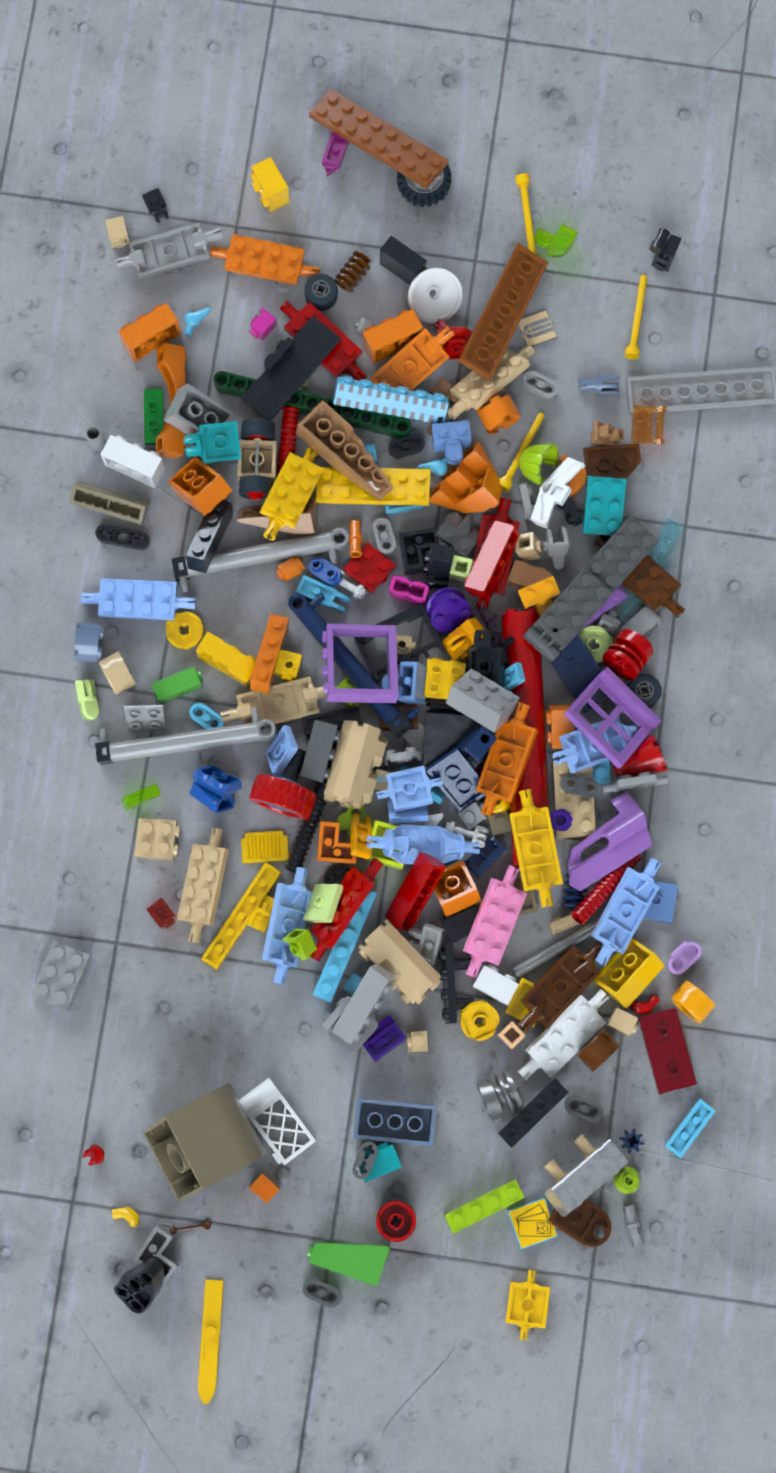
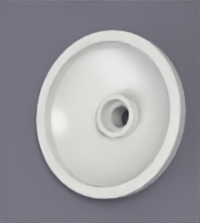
M427 269L418 274L409 287V307L411 310L414 309L417 317L426 323H436L438 319L446 321L457 312L461 305L463 296L462 286L457 277L446 269ZM431 290H435L434 294L429 295Z

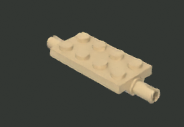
M527 344L518 353L506 348L490 380L474 371L469 373L450 389L451 395L456 397L458 402L447 410L448 416L455 420L465 410L468 411L470 408L477 410L530 366L527 359L535 354L533 347Z
M309 676L271 686L269 694L251 691L236 695L239 706L236 709L220 713L223 724L238 719L243 721V724L253 723L252 707H257L260 721L269 719L275 725L302 719L305 716L319 714L317 701L320 698L327 697V694H324L323 686L313 687Z
M212 828L210 842L207 846L193 844L177 915V920L190 922L192 925L188 940L190 943L200 944L203 927L205 925L213 926L229 853V849L220 847L223 829Z

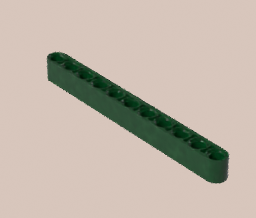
M225 371L217 372L213 378L215 389L218 392L239 398L257 380ZM221 379L227 381L224 385L218 384V381ZM238 384L245 385L243 389L236 388ZM299 390L291 397V399L297 398L299 401L291 403L289 400L283 407H294L299 409V413L308 415L314 409L307 406L309 403L314 402L318 405L321 401H324L330 407H333L335 412L352 427L394 438L410 435L411 423L407 418L336 405L331 398ZM345 412H351L353 413V416L345 417L343 414ZM368 416L371 420L364 422L362 418ZM387 421L389 425L383 427L380 425V422ZM401 425L406 426L407 430L400 431L398 427Z

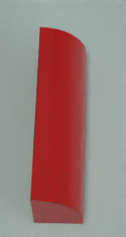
M419 853L385 914V917L397 930L408 931L409 928H413L446 869L442 862L429 854Z

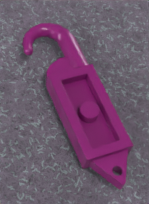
M334 132L330 136L322 159V166L325 168L327 177L335 170H340L349 141Z

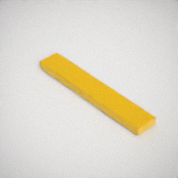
M267 862L264 863L202 956V961L218 970L246 928L261 893L268 895L282 874L281 871Z

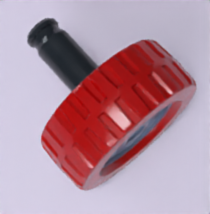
M298 748L285 768L282 777L258 774L250 792V801L281 815L308 820L313 811L317 795L296 783L306 751Z

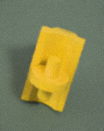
M261 893L247 923L248 926L263 933L266 932L270 922L274 898Z

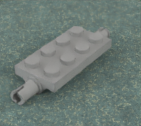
M198 222L129 243L130 255L115 258L114 262L117 271L130 266L136 267L139 279H143L210 259L206 245L209 242L224 238L220 227L204 232Z

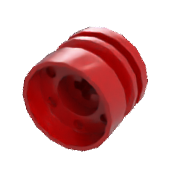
M622 629L613 640V644L603 654L602 659L604 664L615 675L623 679L634 680L643 669V665L653 655L654 649L651 643L638 632Z

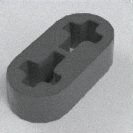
M364 1142L359 1149L352 1169L354 1176L358 1179H365L371 1172L378 1152L377 1146L373 1142ZM372 1145V1150L375 1152L370 1154L366 1160L364 1159L365 1151H363V1148ZM362 1161H365L367 1173H362L360 1176L355 1169L357 1166H361Z

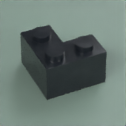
M436 528L399 533L398 541L404 575L423 573L422 554L430 551L431 544L439 545L438 537L435 536Z

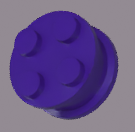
M452 587L442 588L433 593L425 607L433 627L443 633H452L457 627L470 619L471 607L466 601L464 594L459 589Z

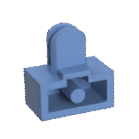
M469 420L431 424L434 452L445 451V458L449 464L456 465L462 462L463 448L471 446Z
M400 662L398 701L405 704H424L427 666L419 662ZM385 675L382 679L383 689H388V675Z

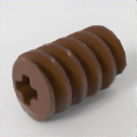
M357 250L353 252V256L349 257V262L344 264L345 268H341L340 273L334 279L341 289L350 293L354 292L351 286H358L355 280L362 281L360 274L366 276L364 269H371L368 265L371 262L369 257Z

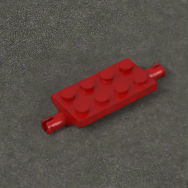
M288 301L284 302L285 305H281L280 310L291 319L284 326V330L292 338L297 335L311 317H315L341 338L339 344L321 363L336 379L343 373L350 374L358 381L366 379L367 375L356 366V360L363 354V351L311 302L300 311H297Z
M500 498L498 511L495 515L483 514L473 562L477 559L480 547L485 542L488 530L492 527L494 521L511 524L517 530L519 529L520 522L513 521L508 516L512 502L510 499H507L504 506L505 498ZM514 549L493 592L495 594H505ZM479 597L476 607L481 608L484 601L483 609H488L490 600Z
M373 857L365 872H361L358 868L352 866L345 874L340 884L344 886L332 923H313L310 929L318 938L317 950L311 954V958L320 962L328 948L332 950L375 885L374 878L384 865L381 861Z

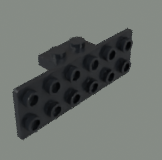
M311 317L293 339L287 337L285 341L281 340L276 347L277 350L266 357L264 360L265 371L241 397L242 401L264 419L271 421L339 344L341 338L315 317Z

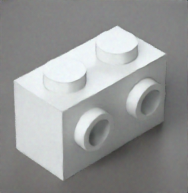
M490 964L488 967L484 965L472 987L507 1006L519 985L516 983L517 979L508 974L505 976L499 974V969Z

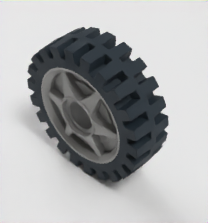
M449 164L427 189L398 172L397 184L399 192H401L403 198L406 197L407 202L410 203L412 201L415 206L420 204V207H424L427 204L430 207L432 203L438 204L439 200L442 201L450 190L451 169Z

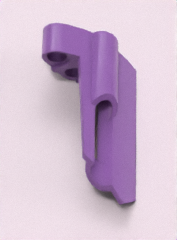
M627 791L609 801L617 812L616 816L571 849L568 860L569 885L579 891L584 890L653 846L647 829L645 815ZM602 837H606L609 840L608 846L581 862V853L584 848Z

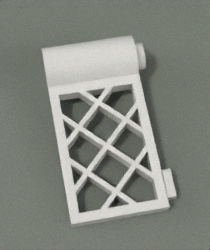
M269 1077L239 1099L246 1115L274 1151L272 1156L278 1164L283 1163L286 1165L316 1142ZM279 1099L285 1105L284 1114L272 1112L273 1104ZM286 1109H288L291 1115L286 1114ZM261 1113L269 1114L268 1126L259 1125L255 1117ZM271 1115L283 1116L282 1127L270 1126ZM285 1117H293L296 1120L295 1129L284 1128ZM298 1124L303 1129V1131L298 1130ZM262 1128H267V1133ZM269 1129L281 1130L279 1142L270 1140L268 1137ZM283 1131L295 1132L293 1143L282 1142ZM297 1133H305L310 1141L304 1145L296 1144ZM281 1145L293 1146L292 1154L286 1159L280 1153Z

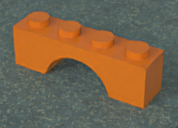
M270 613L250 679V690L266 694L270 693L278 656L282 645L285 643L289 629L288 617Z

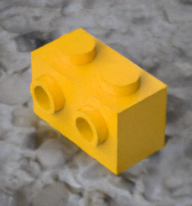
M280 650L274 675L281 676L282 680L288 682L297 680L302 663V655Z

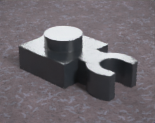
M159 188L142 195L149 213L155 212L154 217L157 223H160L159 215L161 214L165 215L166 219H169L168 212L164 209L166 203Z

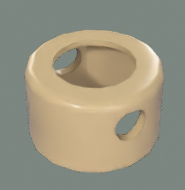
M119 651L99 661V665L116 695L136 685Z

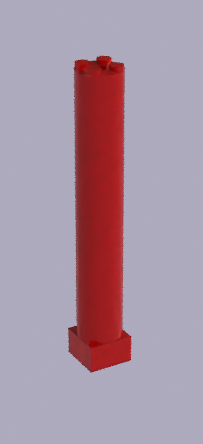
M527 608L525 611L507 609L506 614L502 615L504 640L509 638V636H513L516 641L507 648L510 663L505 666V669L515 662L521 663L526 680L511 690V692L520 697L518 702L530 706L524 721L525 725L538 729L514 802L510 803V813L521 811L522 803L519 791L525 790L526 795L527 789L532 790L533 803L536 808L548 807L549 809L542 654L522 637L539 618L535 608ZM511 830V866L519 868Z

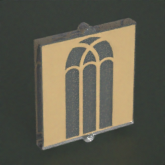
M547 310L522 318L518 324L521 332L520 336L523 337L526 345L534 347L558 338L553 326L554 322L551 321Z

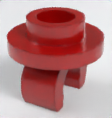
M94 1144L84 1151L82 1157H90L88 1165L93 1166L94 1164H101L104 1161L105 1154L101 1147Z

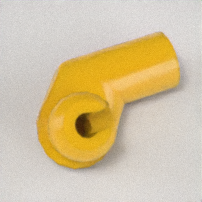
M132 1208L112 1209L113 1219L124 1218L129 1222L130 1227H137L139 1225V1214Z

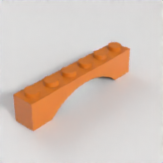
M164 343L157 348V368L166 382L171 405L177 390L185 385L187 355L185 354L184 346ZM166 422L162 432L156 437V453L160 454L161 457L178 459L184 455V448H186V445H184L185 433Z

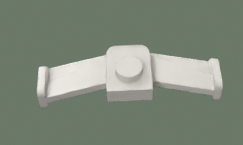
M567 457L542 483L532 512L531 521L538 526L548 529L555 503L563 506L572 491L566 485L585 467L584 463Z

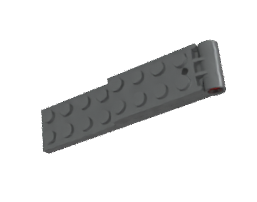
M630 516L522 637L551 663L659 540L635 518Z

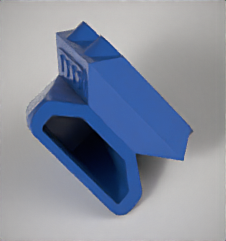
M208 765L197 768L192 775L194 783L190 790V795L217 814L233 809L235 799L232 794L242 789V782L237 777L226 774L221 768Z

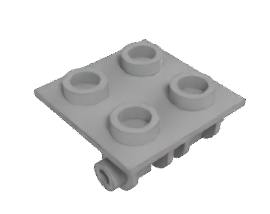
M163 705L124 706L128 729L166 728V712L163 710Z

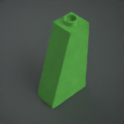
M315 1242L314 1246L310 1245L306 1257L310 1258L309 1263L378 1286L390 1246Z

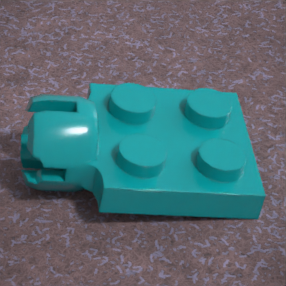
M237 421L199 425L198 433L184 436V445L195 444L194 447L184 448L186 456H200L203 459V464L241 460Z

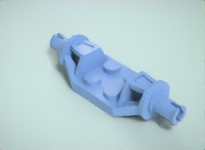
M403 824L392 830H385L383 837L368 835L366 841H374V843H366L367 848H382L384 856L391 857L399 864H414L420 852L433 856L443 864L452 860H461L464 853L479 854L480 849L472 848L480 847L479 842H467L461 833L455 834L439 826Z

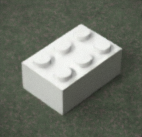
M110 435L101 452L105 466L156 489L165 471L160 454L154 451H145L137 443L132 445L119 435L116 437Z

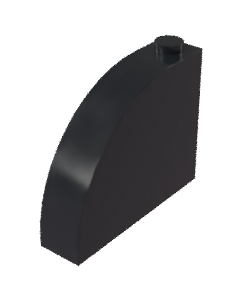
M426 710L422 752L423 761L421 765L424 766L425 772L426 767L457 747L477 725L481 724L461 712ZM490 748L479 762L471 761L468 758L467 760L475 768L487 759Z

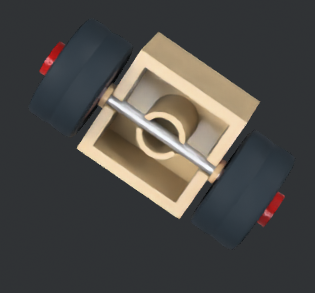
M247 419L241 424L242 440H239L241 460H238L237 470L239 495L252 500L266 499L276 480L277 441H274L275 424L266 419Z

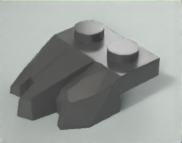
M456 511L446 516L435 536L447 546L454 547L453 551L460 557L466 558L477 542L480 528L471 525L474 514L469 513L462 519Z

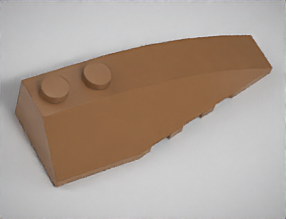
M321 401L297 425L296 435L361 489L379 501L393 489L392 484L381 468L374 462L372 455L363 446L364 444L361 439H358L354 433L352 426L324 401Z

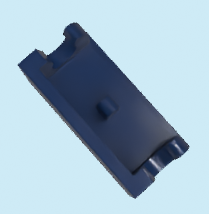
M490 836L485 841L484 848H478L480 849L479 854H472L464 862L466 867L478 878L506 851V848L493 836Z

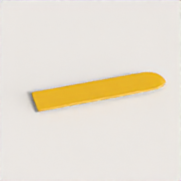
M205 1280L198 1393L203 1404H208L211 1401L216 1388L224 1280Z

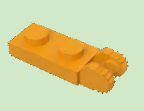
M354 813L351 819V855L369 860L372 855V848H367L366 843H372V841H366L368 835L372 836L371 819L365 816L363 822L359 823V814Z

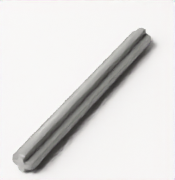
M599 919L513 968L514 975L519 978L567 950L571 945L586 939L591 935Z

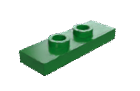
M144 389V444L156 445V437L163 430V389Z

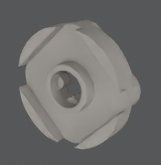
M416 747L406 748L405 752H397V750L386 751V756H384L386 766H391L390 762H396V766H403V764H416L417 759L420 762L423 761V754Z

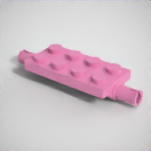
M508 865L503 881L491 878L463 948V951L470 954L472 958L465 973L470 977L477 979L482 963H485V961L495 966L500 964L527 893L513 886L520 871L516 867Z

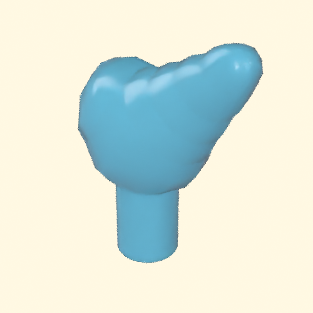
M207 307L197 312H188L184 316V322L187 324L184 334L191 336L194 327L200 324L210 313L211 308Z
M444 457L442 460L423 463L417 467L418 469H431V472L436 475L443 476L447 473V465L449 463Z

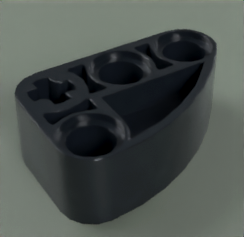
M150 1258L127 1271L114 1287L115 1294L132 1312L136 1314L143 1313L160 1292L164 1281L163 1265L159 1260Z

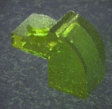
M564 224L560 226L556 235L538 228L534 241L540 247L548 248L547 256L561 257L571 250L577 240L578 232Z

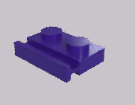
M390 1015L378 1023V1028L363 1044L374 1062L381 1059L407 1039Z

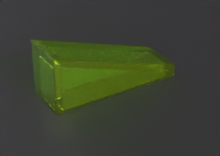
M157 784L124 796L121 802L125 811H128L160 796L161 793Z

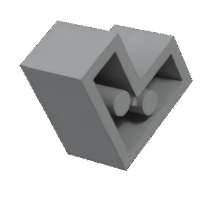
M157 1225L133 1259L138 1264L150 1258L159 1260L163 1265L165 1283L170 1280L180 1265L164 1254L174 1235L160 1225Z

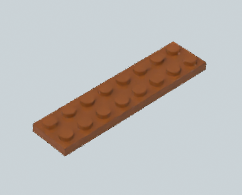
M330 89L309 112V117L426 189L448 165L447 158L333 89Z
M519 243L515 245L458 362L487 380L493 377L549 262Z

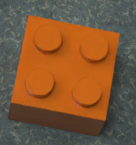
M463 860L446 867L434 892L447 917L482 900Z

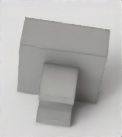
M610 610L609 615L603 613L598 623V626L604 628L607 633L613 636L620 624V620L616 619L618 612Z

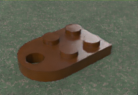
M587 1199L564 1217L554 1208L547 1220L549 1224L584 1247L593 1248L602 1245L607 1241L611 1233V1222L608 1215ZM596 1227H601L604 1230L603 1238L595 1236L594 1230Z

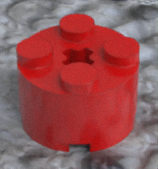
M391 1200L383 1204L378 1210L376 1226L381 1236L392 1242H401L408 1239L414 1232L416 1216L413 1209L407 1203L400 1200ZM397 1215L398 1218L402 1219V1221L399 1222V1226H395L394 1223H390V1221L393 1220V1216Z

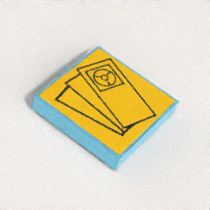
M545 1197L507 1211L521 1250L558 1236L556 1228L547 1222L551 1214Z

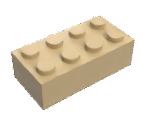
M553 760L551 764L553 812L558 809H566L573 818L572 825L568 830H554L555 840L586 839L596 831L594 798L587 799L567 794L562 791L560 783L567 774H575L593 779L592 766L575 773H570L567 761L557 765ZM572 780L567 781L568 786H574ZM587 785L586 789L592 791L593 786Z

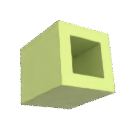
M454 555L449 579L465 583L466 577L470 574L473 560Z

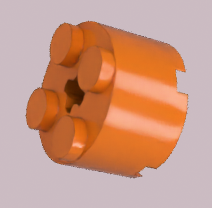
M509 394L502 397L497 395L490 399V404L487 406L483 405L476 410L489 435L498 433V429L509 428L521 417Z

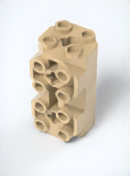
M344 720L324 791L325 801L332 803L337 801L341 807H353L356 809H361V806L365 803L369 804L372 801L374 788L378 780L373 769L375 766L379 767L382 764L385 748L388 744V740L384 737L381 729L365 723L360 725L357 721Z
M386 920L384 922L385 927L380 925L364 940L365 946L361 944L358 947L360 949L358 953L365 962L369 960L373 965L379 964L396 977L393 981L394 987L392 990L397 989L401 993L399 997L404 1003L408 1004L410 1002L413 1005L416 1002L419 1005L427 997L425 993L429 989L433 991L441 983L439 980L441 976Z

